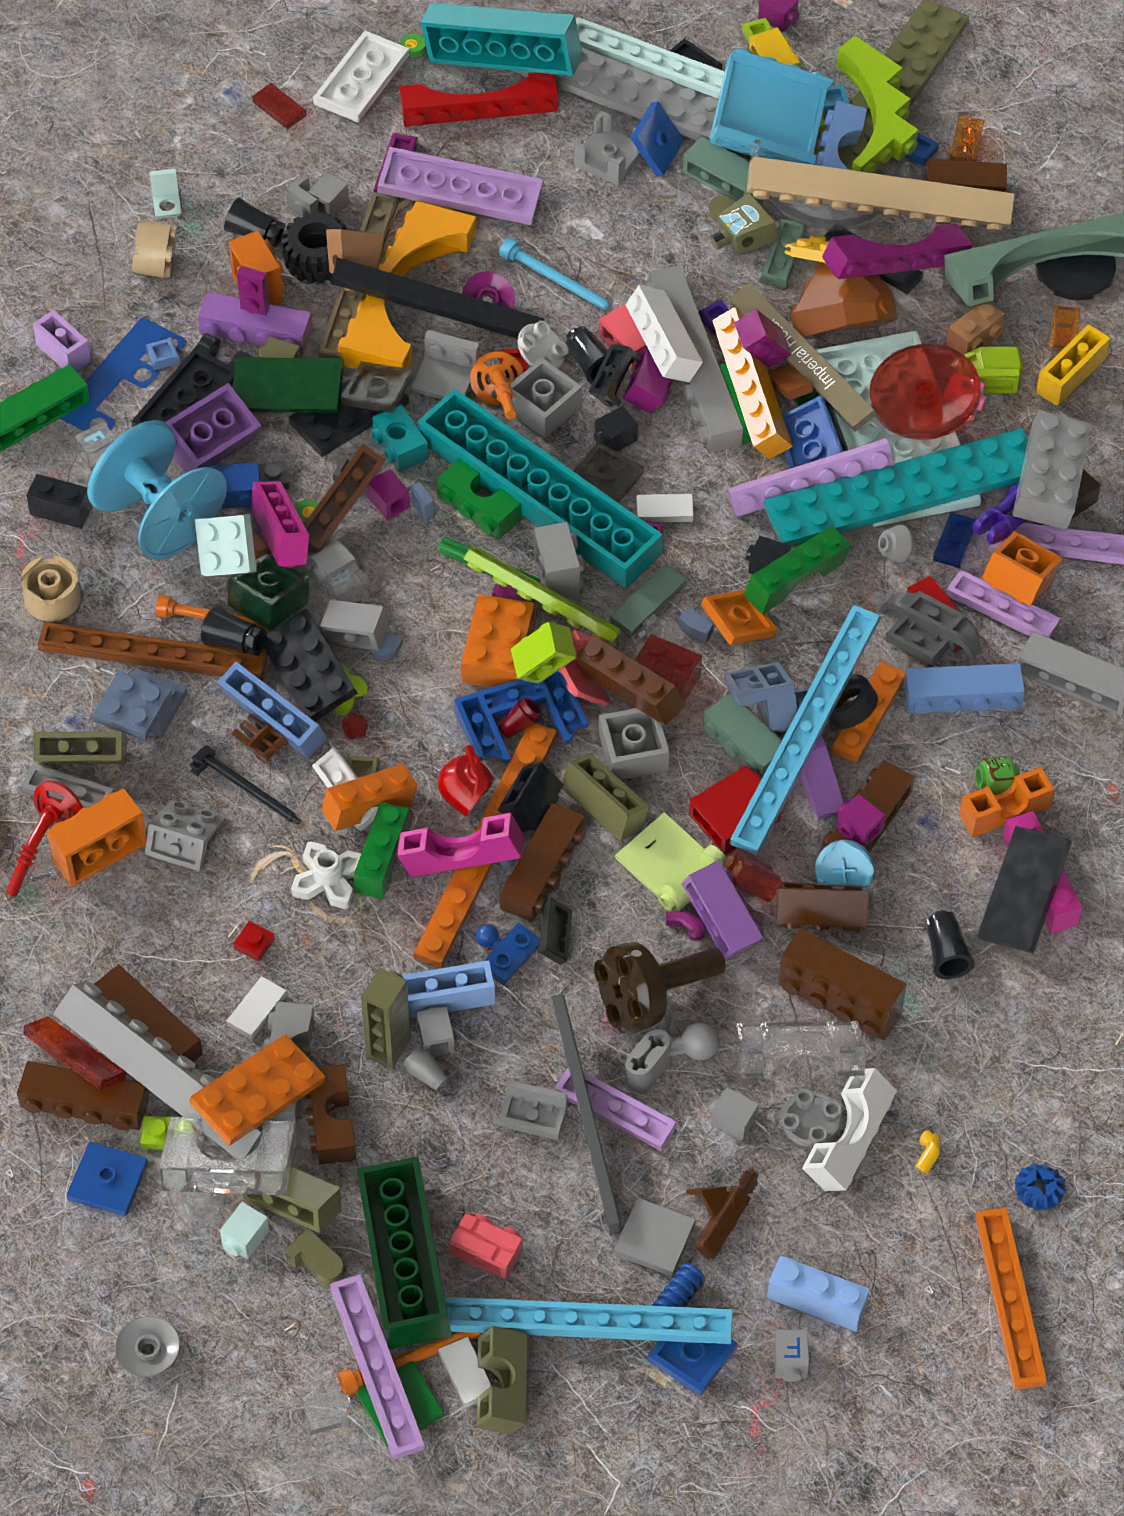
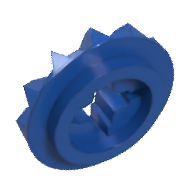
M1033 1162L1029 1167L1022 1168L1016 1177L1015 1191L1018 1198L1026 1206L1036 1210H1047L1058 1205L1063 1199L1065 1179H1062L1058 1169L1050 1168L1047 1163L1036 1165ZM1036 1177L1041 1179L1042 1183H1048L1045 1187L1044 1195L1039 1187H1033L1036 1183Z

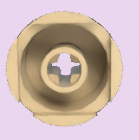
M146 220L139 221L135 238L136 246L132 260V272L170 278L172 263L170 262L172 257L174 258L176 242H174L177 233L176 225Z
M53 556V559L40 557L31 561L22 571L21 588L26 609L32 616L39 620L58 624L62 619L69 617L77 610L82 600L76 569L69 560L60 556Z

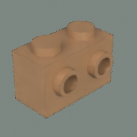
M991 302L976 305L948 327L945 348L959 358L978 347H987L1002 335L1005 313Z

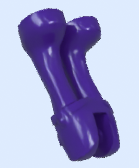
M1019 483L1012 485L1006 492V498L996 507L988 508L973 524V532L977 535H982L989 531L986 540L991 545L1007 539L1021 524L1027 521L1023 518L1012 515L1008 517L1006 515L1014 509ZM1030 521L1032 524L1044 525L1041 523Z

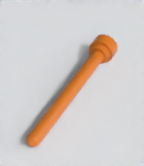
M160 594L156 604L155 615L156 617L168 619L169 616L174 617L176 614L204 620L210 609L179 604L177 600L172 599V596ZM231 614L256 624L258 627L265 629L266 632H270L282 624Z
M456 1332L451 1337L439 1339L392 1359L397 1369L412 1360L416 1363L439 1354L438 1349L468 1337L469 1341L483 1333ZM349 1368L337 1373L339 1384L346 1398L357 1394L356 1391L364 1386L365 1382L361 1371L357 1369L351 1371Z

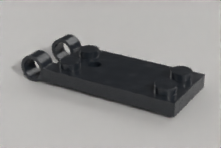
M208 333L204 334L195 348L131 421L132 427L152 420L166 422L227 383L232 387L236 357L253 356L240 350L234 355L232 361L226 364L215 358L220 349V339ZM201 379H204V380L207 381V382L202 383V384L197 383V382H198L199 380H201Z

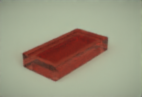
M272 83L252 96V101L255 105L287 130L306 117V110Z

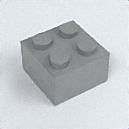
M542 357L510 384L513 392L512 401L516 411V418L543 438L548 437L582 407V386Z
M567 522L534 528V562L538 577L541 580L540 583L571 601L580 600V588H584L581 573L584 571V563L581 554L576 555L575 549L578 548L575 532L570 533Z
M637 708L599 715L598 735L607 767L620 780L667 772L669 770V749L661 723Z

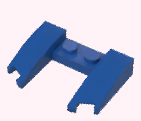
M556 671L539 684L517 679L454 699L456 717L469 744L473 745L480 761H483V757L501 759V763L511 762L510 755L494 719L507 715L518 700H524L526 697L532 699L537 705L544 704L565 745L573 740L572 734L577 729L588 727V721L577 697H574L566 687L567 681L559 671Z

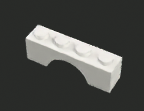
M876 1068L853 1070L841 1093L847 1110V1123L843 1135L837 1142L815 1143L802 1168L824 1191L847 1190L853 1181V1176L860 1162L866 1155L873 1137L879 1130L880 1123L891 1107V1102L897 1090Z

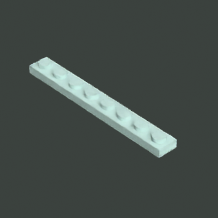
M579 17L576 19L582 48L719 99L724 71Z

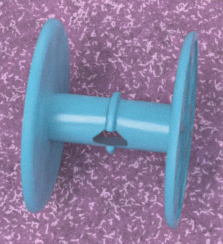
M160 420L140 423L119 436L97 461L91 473L87 489L91 505L103 512H115L125 509L142 498L145 504H151L143 517L138 535L140 549L151 559H165L174 556L197 541L195 519L217 517L224 503L227 491L224 475L214 468H197L181 475L174 481L171 480L170 476L164 475L173 459L176 439L172 428Z

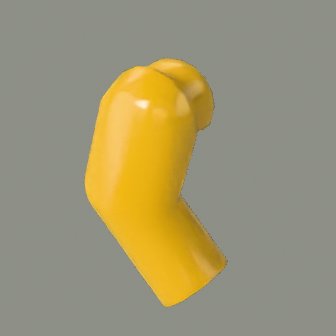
M926 1130L919 1139L920 1144L926 1148L914 1167L928 1175L940 1155L941 1137L937 1133L933 1134L931 1131Z

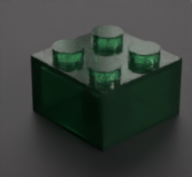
M265 553L255 560L256 572L237 573L228 579V606L271 631L308 604L309 578L293 568L278 566L274 557Z

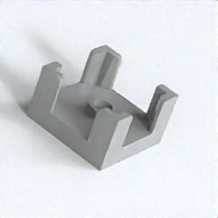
M600 111L595 117L594 134L586 144H583L582 137H579L574 143V166L619 186L642 157L630 138L612 130V116L603 111Z

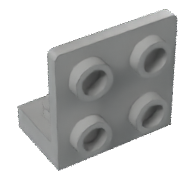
M427 330L424 337L425 356L411 385V390L443 399L455 388L466 396L471 385L470 373L472 367L480 358L479 343Z
M170 801L149 823L145 855L200 871L204 867L208 840L222 826L225 817L209 809L201 810L191 807L183 801Z

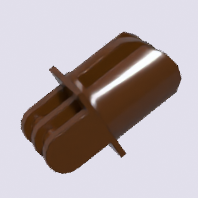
M250 714L248 719L253 726L245 720L239 725L246 735L235 729L232 732V736L251 749L258 759L269 764L271 762L270 758L274 754L278 755L280 753L279 749L283 745L287 746L289 743L269 723L265 725Z

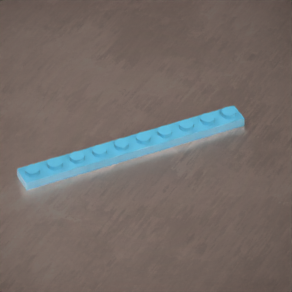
M856 605L852 606L730 839V845L758 856L880 621V615Z
M445 1297L451 1332L484 1333L492 1326L527 1333V1335L717 1344H731L733 1309Z

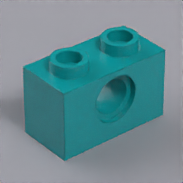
M402 404L372 417L373 429H371V436L377 445L380 444L382 446L386 460L389 464L393 463L398 472L428 460V443Z

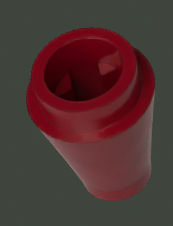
M528 697L524 700H518L502 723L498 725L499 730L505 737L511 738L513 735L537 723L538 717L541 716V710Z

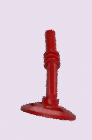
M44 781L36 787L33 800L41 818L27 843L22 844L23 851H19L21 857L16 858L18 864L6 889V894L14 897L17 896L29 866L34 864L32 860L36 859L34 854L39 852L37 847L49 826L52 828L55 825L54 823L71 818L70 808H72L74 815L83 808L75 793L62 783ZM48 791L56 792L64 797V799L50 797Z

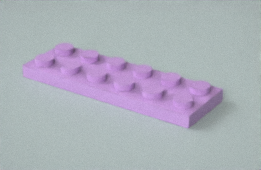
M389 147L378 183L377 193L532 226L543 179Z

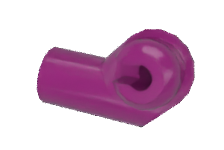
M666 911V926H684L689 930L688 937L691 940H702L704 938L706 927L702 920L694 913Z

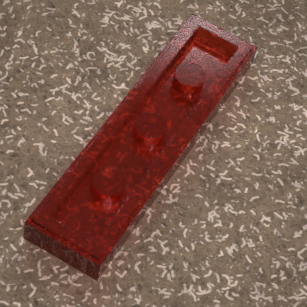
M49 1016L24 1025L23 1035L99 1090L106 1089L125 1080V1071Z

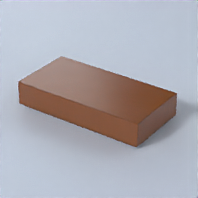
M789 364L768 371L773 388L788 400L813 391L812 382Z

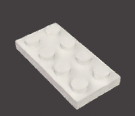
M364 30L314 95L313 104L359 123L409 57V48Z

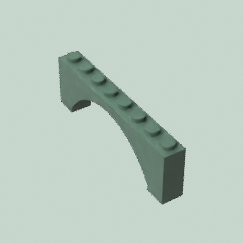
M1124 212L944 255L945 279L968 306L993 301L995 290L1008 277L1042 261L1075 255L1124 257Z

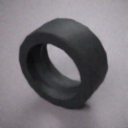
M859 674L851 675L828 719L836 728L846 729L854 727L866 720L875 710L878 696L867 678ZM858 695L850 704L841 707L848 699Z

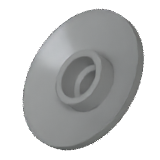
M153 1316L140 1317L126 1324L118 1334L115 1344V1352L120 1365L130 1374L139 1377H153L164 1373L175 1363L180 1350L179 1337L174 1327L166 1320ZM146 1348L154 1349L152 1354H143Z

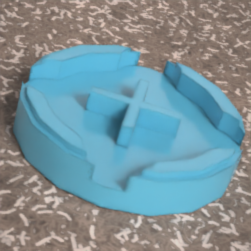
M839 840L830 843L820 852L815 862L818 883L864 885L869 888L874 879L875 865L872 856L864 846L855 841Z

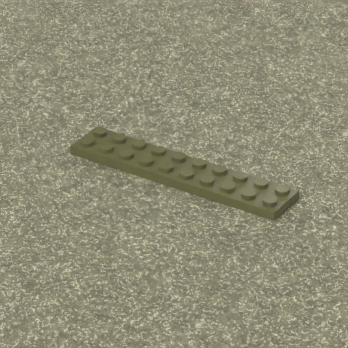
M922 0L884 54L903 68L901 74L902 83L898 90L911 98L909 109L969 24L970 16L936 2ZM860 90L850 104L867 109L862 133L857 144L847 145L838 150L840 160L850 170L852 169L853 161L865 149L873 134L871 112ZM819 146L817 151L814 153V155H817L815 165L819 152H823L824 150L823 146Z

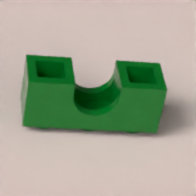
M459 458L437 477V494L444 503L451 504L458 509L464 518L471 519L477 523L485 533L492 534L497 539L502 538L521 520V503L501 488L488 497L476 495L480 490V473Z
M380 802L354 872L355 893L384 899L392 877V865L396 850H398L400 833L409 831L410 828L409 808Z

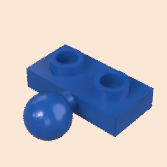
M519 922L503 940L499 938L498 929L490 924L482 925L476 932V941L481 947L494 948L484 961L489 960L492 977L503 986L537 950L540 944V938Z

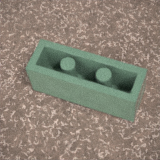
M701 136L683 155L682 173L734 201H738L748 194L746 190L750 162L738 154L711 144L708 139Z
M730 692L704 711L703 729L711 739H716L730 757H735L743 766L747 765L753 773L757 772L763 778L782 740L745 706H738Z

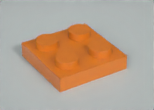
M745 590L705 596L701 603V606L729 645L773 638L778 630L766 613L762 615L743 596Z

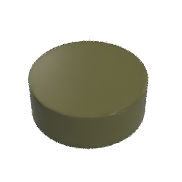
M725 196L713 198L709 203V216L717 221L718 214L734 204V201Z

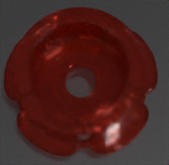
M350 712L348 717L342 720V729L347 738L354 740L365 737L368 725L362 715Z

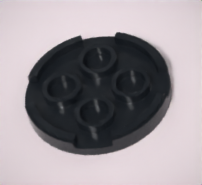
M1075 255L1036 263L1035 271L1038 280L1054 291V295L1069 300H1087L1094 298V295L1111 286L1115 277L1116 261L1114 256Z

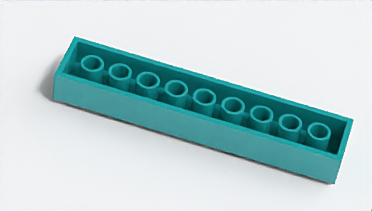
M454 388L417 421L418 429L427 441L430 450L451 465L459 458L480 473V485L492 494L500 488L521 503V515L535 525L541 527L567 522L570 533L575 532L578 544V548L575 549L576 554H581L583 559L625 589L663 554L662 533Z

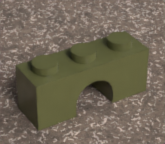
M492 1326L478 1337V1367L492 1371L499 1379L500 1388L491 1386L477 1397L476 1428L512 1435L526 1424L529 1417V1408L526 1406L529 1388L527 1361L530 1355V1349L527 1346V1333Z

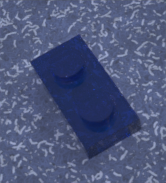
M950 512L934 552L933 561L960 569L974 534L973 524L977 519Z

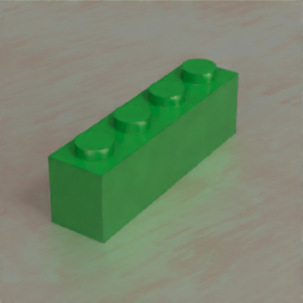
M70 364L55 370L49 376L32 383L29 387L14 395H10L0 402V452L90 402L87 383Z

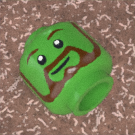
M1007 756L986 757L975 768L976 786L979 789L989 786L993 795L1001 794L1009 789L1014 783L1015 776L1020 775L1019 767L1014 765L1011 758Z

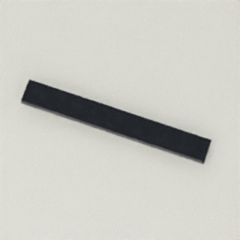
M338 257L330 282L333 285L517 339L523 327L545 320L538 316Z

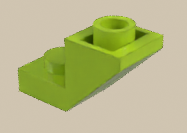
M978 347L957 358L959 374L961 376L964 375V369H1019V373L1024 371L1018 347Z

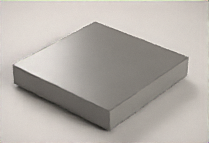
M637 1197L615 1246L614 1255L673 1277L695 1226L696 1219Z

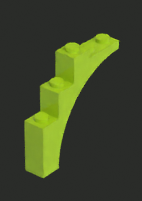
M854 35L838 49L835 67L846 74L861 91L868 104L873 121V134L865 149L853 161L851 170L874 173L876 168L882 163L886 164L891 157L900 161L907 154L911 155L918 145L916 141L918 129L906 121L910 114L909 104L911 98L898 90L902 83L901 74L903 68Z

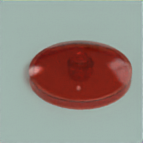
M917 344L896 351L878 366L870 383L871 406L875 410L876 418L879 422L899 436L916 440L940 438L960 429L976 412L981 395L979 375L972 362L959 351L939 344Z

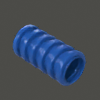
M682 1264L680 1267L681 1271L676 1272L675 1278L670 1280L669 1285L663 1290L664 1293L659 1294L658 1300H655L652 1306L686 1307L689 1303L688 1300H692L694 1293L698 1292L700 1285H703L706 1281L703 1273L694 1265Z

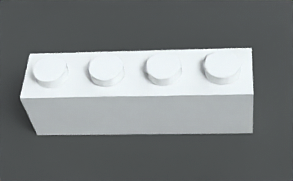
M638 285L626 303V307L663 377L690 382L703 361L665 290Z

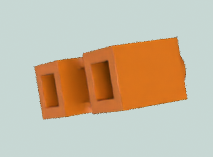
M403 763L327 788L321 810L336 832L360 824L366 811L380 804V802L406 808L411 807L418 784Z
M1042 767L1015 776L1012 786L1001 794L993 795L988 786L962 796L959 816L973 838L1005 826L1006 819L1032 811L1037 814L1050 809L1055 789Z

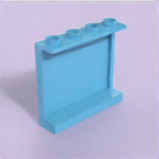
M735 48L727 60L709 143L752 157L815 165L817 155H814L813 152L827 89L833 83V79L827 78L819 72L811 73L802 70L801 67L794 64L786 65L777 62L773 57L755 55L748 49Z

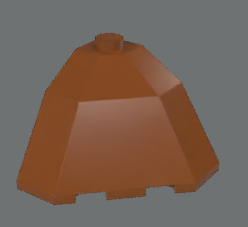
M819 261L815 267L816 272L808 280L801 293L802 298L790 313L793 327L805 339H816L835 330L877 328L898 319L892 292L879 275L837 279L825 262Z

